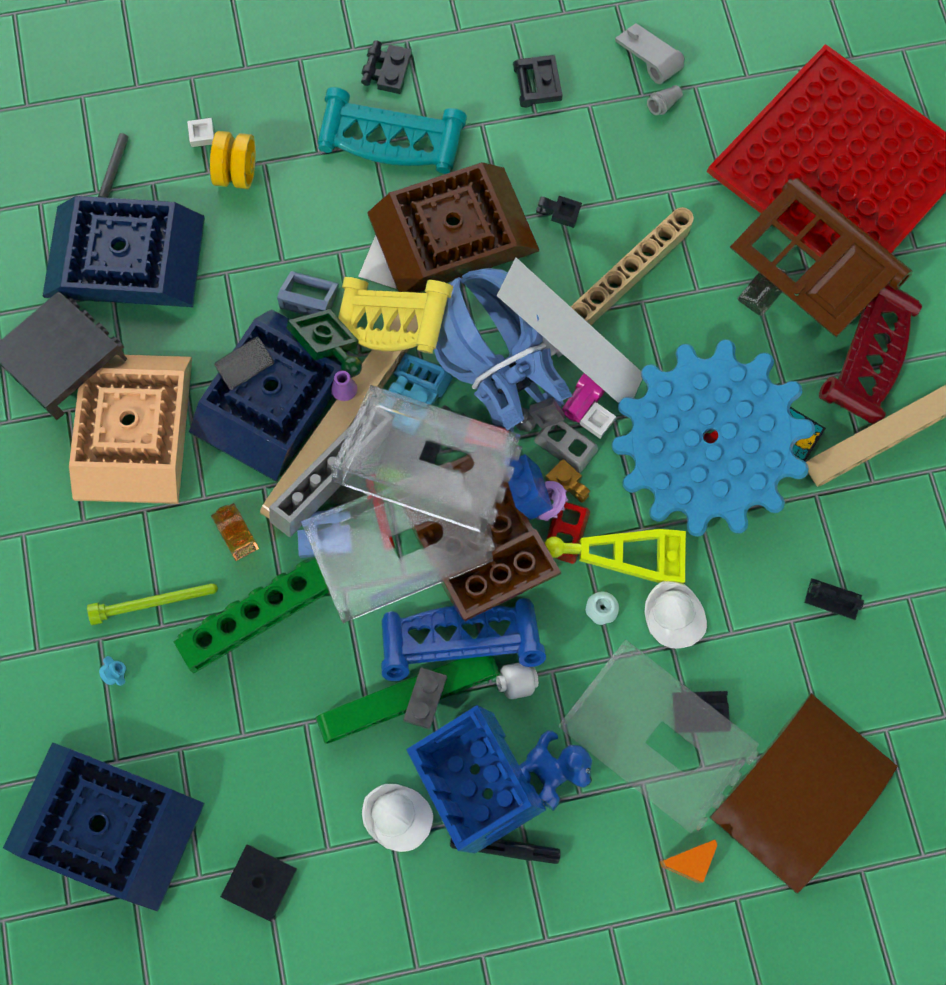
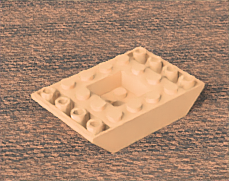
M115 355L78 388L69 461L73 500L179 504L192 357L125 355L127 360L124 361L118 355ZM128 414L135 416V421L131 425L122 424L124 416Z

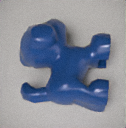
M547 730L540 736L537 745L528 753L527 760L519 766L529 784L531 772L538 776L543 783L539 797L545 806L554 811L560 802L556 789L562 783L569 781L581 788L590 785L592 781V758L587 750L579 745H569L562 750L558 759L554 758L547 747L549 742L558 739V735L554 731Z

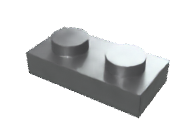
M420 668L403 719L404 722L430 730L447 679L446 675Z

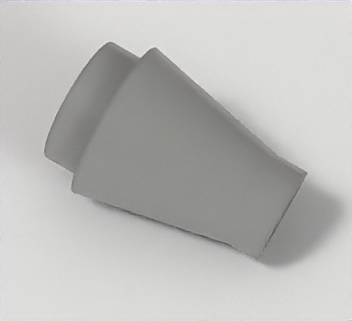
M674 85L652 93L647 100L650 112L654 115L665 114L677 100L682 98V90L679 86Z

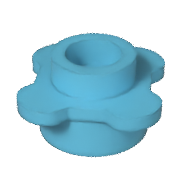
M110 656L103 659L104 665L99 670L101 679L108 685L116 683L122 686L125 684V665L120 661H114Z

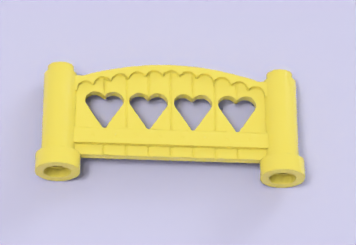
M344 277L342 288L345 290L338 318L359 340L358 344L378 351H400L417 347L418 351L433 354V350L437 346L447 298H451L452 285L441 281L427 280L426 293L367 290L369 283L364 280ZM366 312L367 327L365 329L363 327L357 328L359 320ZM382 313L384 320L383 329L381 331L378 328L373 330L374 323ZM399 313L400 330L398 332L394 329L390 331V325ZM416 315L418 330L415 333L413 331L407 333V326Z

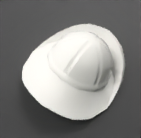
M673 581L660 582L653 588L646 600L644 611L647 626L653 637L660 644L675 649L689 647L698 642L706 633L707 620L704 608L693 591L685 584Z
M384 784L375 788L365 797L362 819L366 830L378 843L387 849L406 852L417 848L428 837L432 827L433 813L429 803L415 790L399 784Z

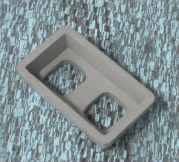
M564 421L541 429L534 439L536 444L560 461L564 459L578 473L584 470L598 451V446ZM554 425H559L566 430V434L559 442L554 441L547 435ZM576 439L587 445V449L580 457L575 456L568 450L569 446Z

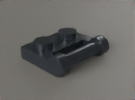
M555 55L523 58L513 62V69L517 73L521 94L519 97L521 107L527 108L533 104L562 101L563 95ZM529 69L533 71L536 87L535 93H530L526 75V70Z

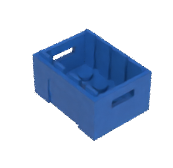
M478 705L406 749L457 850L468 853L479 852L546 811L534 786L528 783L504 739L506 735L494 713ZM474 764L480 766V771L476 775L471 772ZM488 788L493 791V796L490 799L484 797V792Z

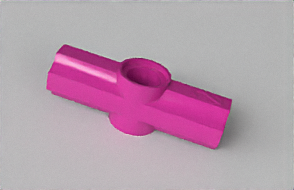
M584 373L576 384L572 397L568 399L562 408L564 415L569 420L580 423L593 403H597L605 391Z

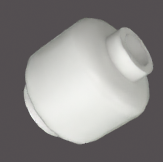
M519 662L504 665L501 668L500 676L496 677L499 692H504L508 699L531 696L539 683L536 669L534 667H525Z

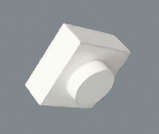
M212 118L187 121L191 147L212 145L214 138Z
M595 402L580 421V425L601 439L615 421L616 416Z

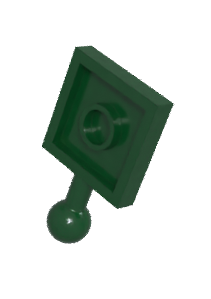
M330 309L288 320L286 328L314 360L335 355L342 363V371L348 372L350 377L360 374L362 370L361 361L357 357H349L345 352L356 349L359 340Z

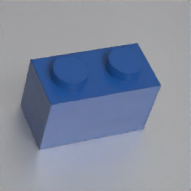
M526 454L503 466L515 506L521 513L532 520L553 509L540 467Z

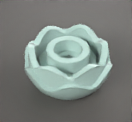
M597 592L588 598L585 610L587 616L594 623L603 625L611 623L616 619L619 604L612 594Z

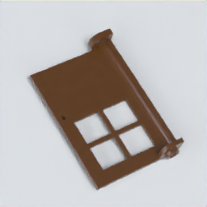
M799 178L795 180L790 179L783 186V192L738 237L730 248L837 338L888 284L895 291L898 290L912 276L913 271ZM797 200L816 217L795 237L776 220ZM820 220L840 235L821 257L800 241ZM773 225L790 239L791 243L770 262L752 245ZM797 245L816 262L795 283L776 265Z

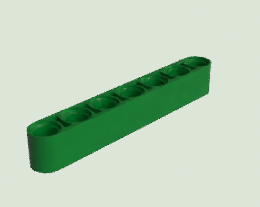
M491 655L458 659L430 670L447 676L440 700L500 675L494 656ZM418 676L316 716L324 743L335 742L405 714Z

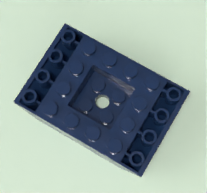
M74 196L57 206L42 296L44 298H51L59 291L65 298L71 296L74 300L193 307L205 217L176 202ZM118 242L126 243L125 248L120 251L113 249L114 245Z
M271 309L253 320L199 400L189 433L273 481L278 482L333 397L332 385L334 376L338 371H342V363L335 355L314 360L286 328L288 320L291 319ZM345 351L349 355V357H357V355L349 351ZM268 381H276L279 384L274 391H267L264 386Z
M52 742L3 849L22 859L110 895L158 912L205 803ZM97 816H103L106 820L105 828L100 832L93 831L91 826L93 819Z

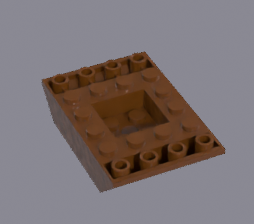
M481 162L389 192L367 212L398 292L418 293L426 289L427 280L448 283L455 278H462V275L469 271L492 268L513 261L515 257L519 259L539 252V247L505 168ZM450 217H456L460 220V223L451 226L446 221Z

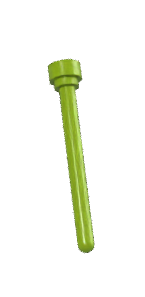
M211 583L109 606L99 604V602L87 605L88 617L91 625L103 623V620H107L108 616L215 594L218 587L216 584Z

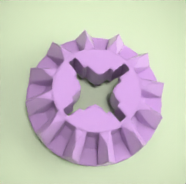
M555 481L545 482L550 500L552 499L554 502L552 504L553 509L536 517L538 520L541 519L548 522L552 517L557 518V514L561 510H565V502L569 501L566 497L567 491L561 484Z

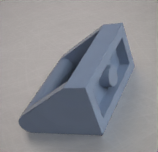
M291 271L279 290L277 296L280 309L303 315L328 309L331 310L339 284ZM294 282L326 290L328 293L324 300H319L293 293L291 290Z

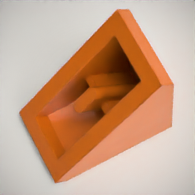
M712 840L660 861L661 867L698 884L703 883L717 848V842Z

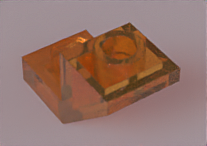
M234 503L220 507L216 513L211 515L235 561L259 549Z

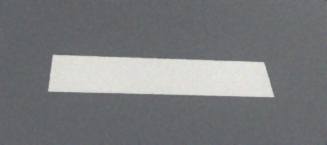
M515 257L497 297L618 403L625 397L634 398L642 381L641 371Z

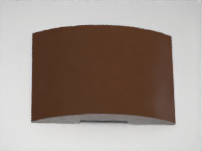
M477 450L394 489L424 554L464 622L561 574L559 567L538 531L533 529L528 518L516 508L507 478L491 452Z
M812 693L777 734L778 736L751 769L743 775L710 816L716 824L796 894L806 886L845 842L880 796L898 767Z

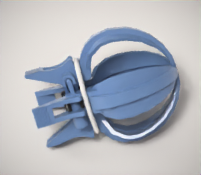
M493 268L469 271L462 275L463 278H455L449 283L453 286L451 298H447L437 346L434 352L437 361L446 372L451 373L452 376L462 382L473 384L472 388L477 389L474 395L487 407L493 425L505 427L506 430L510 429V434L514 433V426L524 421L518 392L525 389L537 403L553 397L560 407L564 405L563 400L572 397V394L565 381L553 366L550 348H546L545 344H541L543 336L497 297L508 272ZM461 281L476 296L501 333L509 350V357L506 359L502 355H496L491 351L481 337L463 299L460 288ZM537 384L542 387L545 393L542 394Z

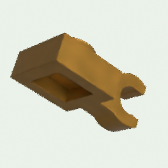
M564 459L545 476L546 481L558 482L567 491L566 494L570 492L581 503L589 497L590 490L582 483H579L582 475Z

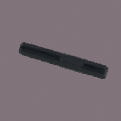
M451 838L450 847L453 849H457ZM500 839L479 851L480 853L552 864L559 863L561 854L558 848Z

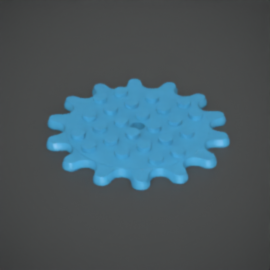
M728 339L721 340L716 346L714 355L708 359L698 357L693 346L690 344L680 345L676 350L677 365L669 372H664L653 364L643 367L641 377L648 387L646 395L640 399L625 397L618 404L620 413L631 419L632 430L626 435L616 437L611 445L612 450L616 454L629 455L635 461L633 471L623 479L624 489L630 493L641 489L652 491L654 503L649 510L650 517L656 522H662L672 512L681 511L687 516L688 532L695 537L702 536L706 532L709 521L715 517L725 519L733 533L740 534L745 532L748 528L747 512L754 505H761L771 513H779L785 505L783 497L778 492L779 481L785 477L803 479L809 471L807 463L797 458L793 453V446L797 441L810 438L815 432V426L812 421L796 419L790 413L791 404L802 395V386L796 381H789L782 385L772 383L769 379V373L774 365V359L769 353L758 354L750 363H740L735 357V344ZM716 430L718 433L717 441L714 443L705 442V432Z

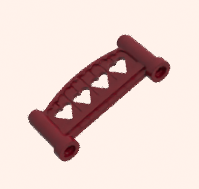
M888 284L862 311L839 379L833 376L829 377L820 389L819 398L828 404L835 403L871 424L884 419L886 412L880 406L895 384L903 366L910 336L911 316H917L922 309V304L919 303V300L901 289L895 291ZM893 312L897 315L898 321L894 323V331L888 327L881 313ZM888 334L891 341L887 344V352L881 349L873 335ZM880 355L883 358V364L879 366V374L873 370L866 356ZM873 377L875 379L876 385L872 388L873 394L871 396L867 394L858 378Z

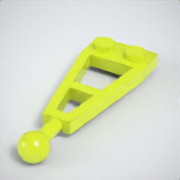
M654 529L584 537L580 539V544L564 543L558 537H550L545 541V545L553 558H557L563 553L579 554V561L642 579L657 583L663 581L685 583L686 531ZM657 539V572L623 563V543ZM613 544V560L589 553V546Z

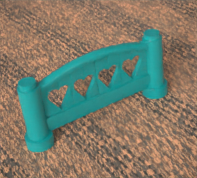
M338 87L327 89L325 96L327 104L317 142L320 151L331 153L335 147H338L358 157L384 164L400 166L435 165L436 170L442 174H448L453 169L461 129L465 127L467 120L465 112L455 108H448L444 110L442 120L351 104L349 103L350 94L346 90ZM355 122H358L363 137L360 140H355L353 137L345 138L343 133ZM381 126L386 142L384 144H378L376 141L368 142L366 140L367 137L377 127ZM404 130L410 146L408 148H402L400 145L394 147L390 142ZM427 134L434 148L433 151L430 153L424 150L416 151L413 148L414 145Z

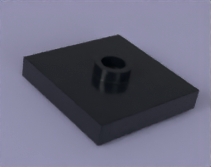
M246 844L220 897L272 922L297 868Z

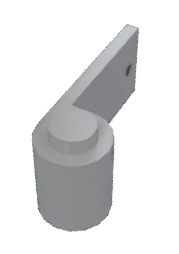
M637 23L615 38V42L647 63L648 73L657 84H662L684 67V56L679 50H675Z

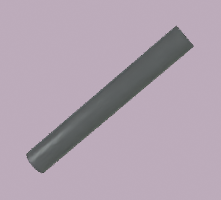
M120 133L98 197H109L129 138L124 133Z

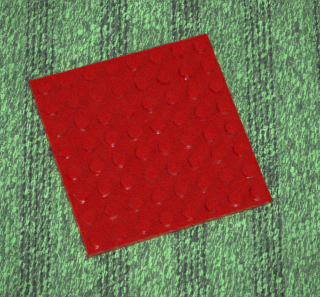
M825 44L708 167L707 173L759 213H762L783 192V186L790 179L795 180L799 178L892 254L946 193V131ZM796 200L776 221L796 237L816 215ZM820 220L800 241L821 257L840 235Z

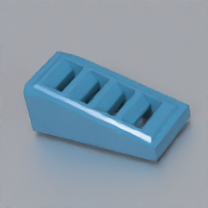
M405 353L393 373L396 377H405L408 383L412 385L416 383L436 393L439 398H442L452 380L451 374L446 372L443 367ZM411 363L414 364V366H413V368L411 369L410 373L407 374L406 372H407L408 368L410 367ZM420 368H422L421 373L418 377H416L418 371L420 370ZM429 373H432L428 381H425Z

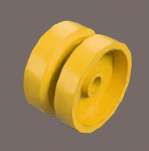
M217 131L212 141L210 154L212 184L214 186L227 187L232 181L235 188L249 189L253 181L256 161L254 136L252 134L239 133L234 140L232 133Z

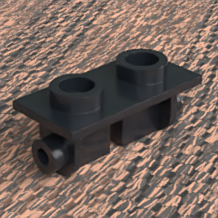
M811 578L804 603L856 620L858 609H862L864 600L861 599L862 595Z

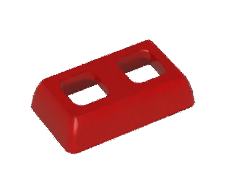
M565 502V509H571L580 513L578 524L572 525L563 522L561 518L564 510H561L557 514V518L552 517L546 540L550 537H556L558 533H563L573 537L572 543L580 544V539L583 538L590 510L583 506ZM563 553L555 559L574 564L578 554Z

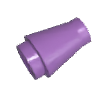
M338 371L334 376L332 394L340 401L351 400L357 393V384L348 372Z

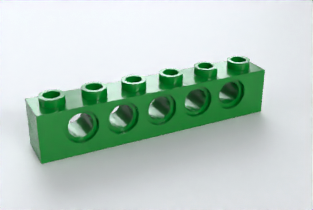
M314 558L310 561L309 559L301 561L295 566V570L288 574H279L272 580L273 583L265 588L260 586L249 593V597L243 601L236 600L225 607L226 611L217 616L213 614L206 617L199 627L195 629L189 628L178 635V639L173 642L189 670L193 674L332 592V585L317 560ZM302 580L307 583L302 591H295L293 589V585L297 581ZM275 594L283 595V600L278 605L270 604V599ZM250 609H260V613L256 618H247V612ZM235 622L236 628L233 632H223L226 623ZM204 636H212V642L209 646L200 647V640Z

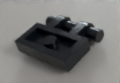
M378 40L373 41L372 47L368 49L367 64L363 66L361 72L363 76L361 83L369 86L371 80L378 81V90L401 94L412 56V49L389 44L387 52L381 51L382 43ZM377 62L383 63L381 70L375 68Z

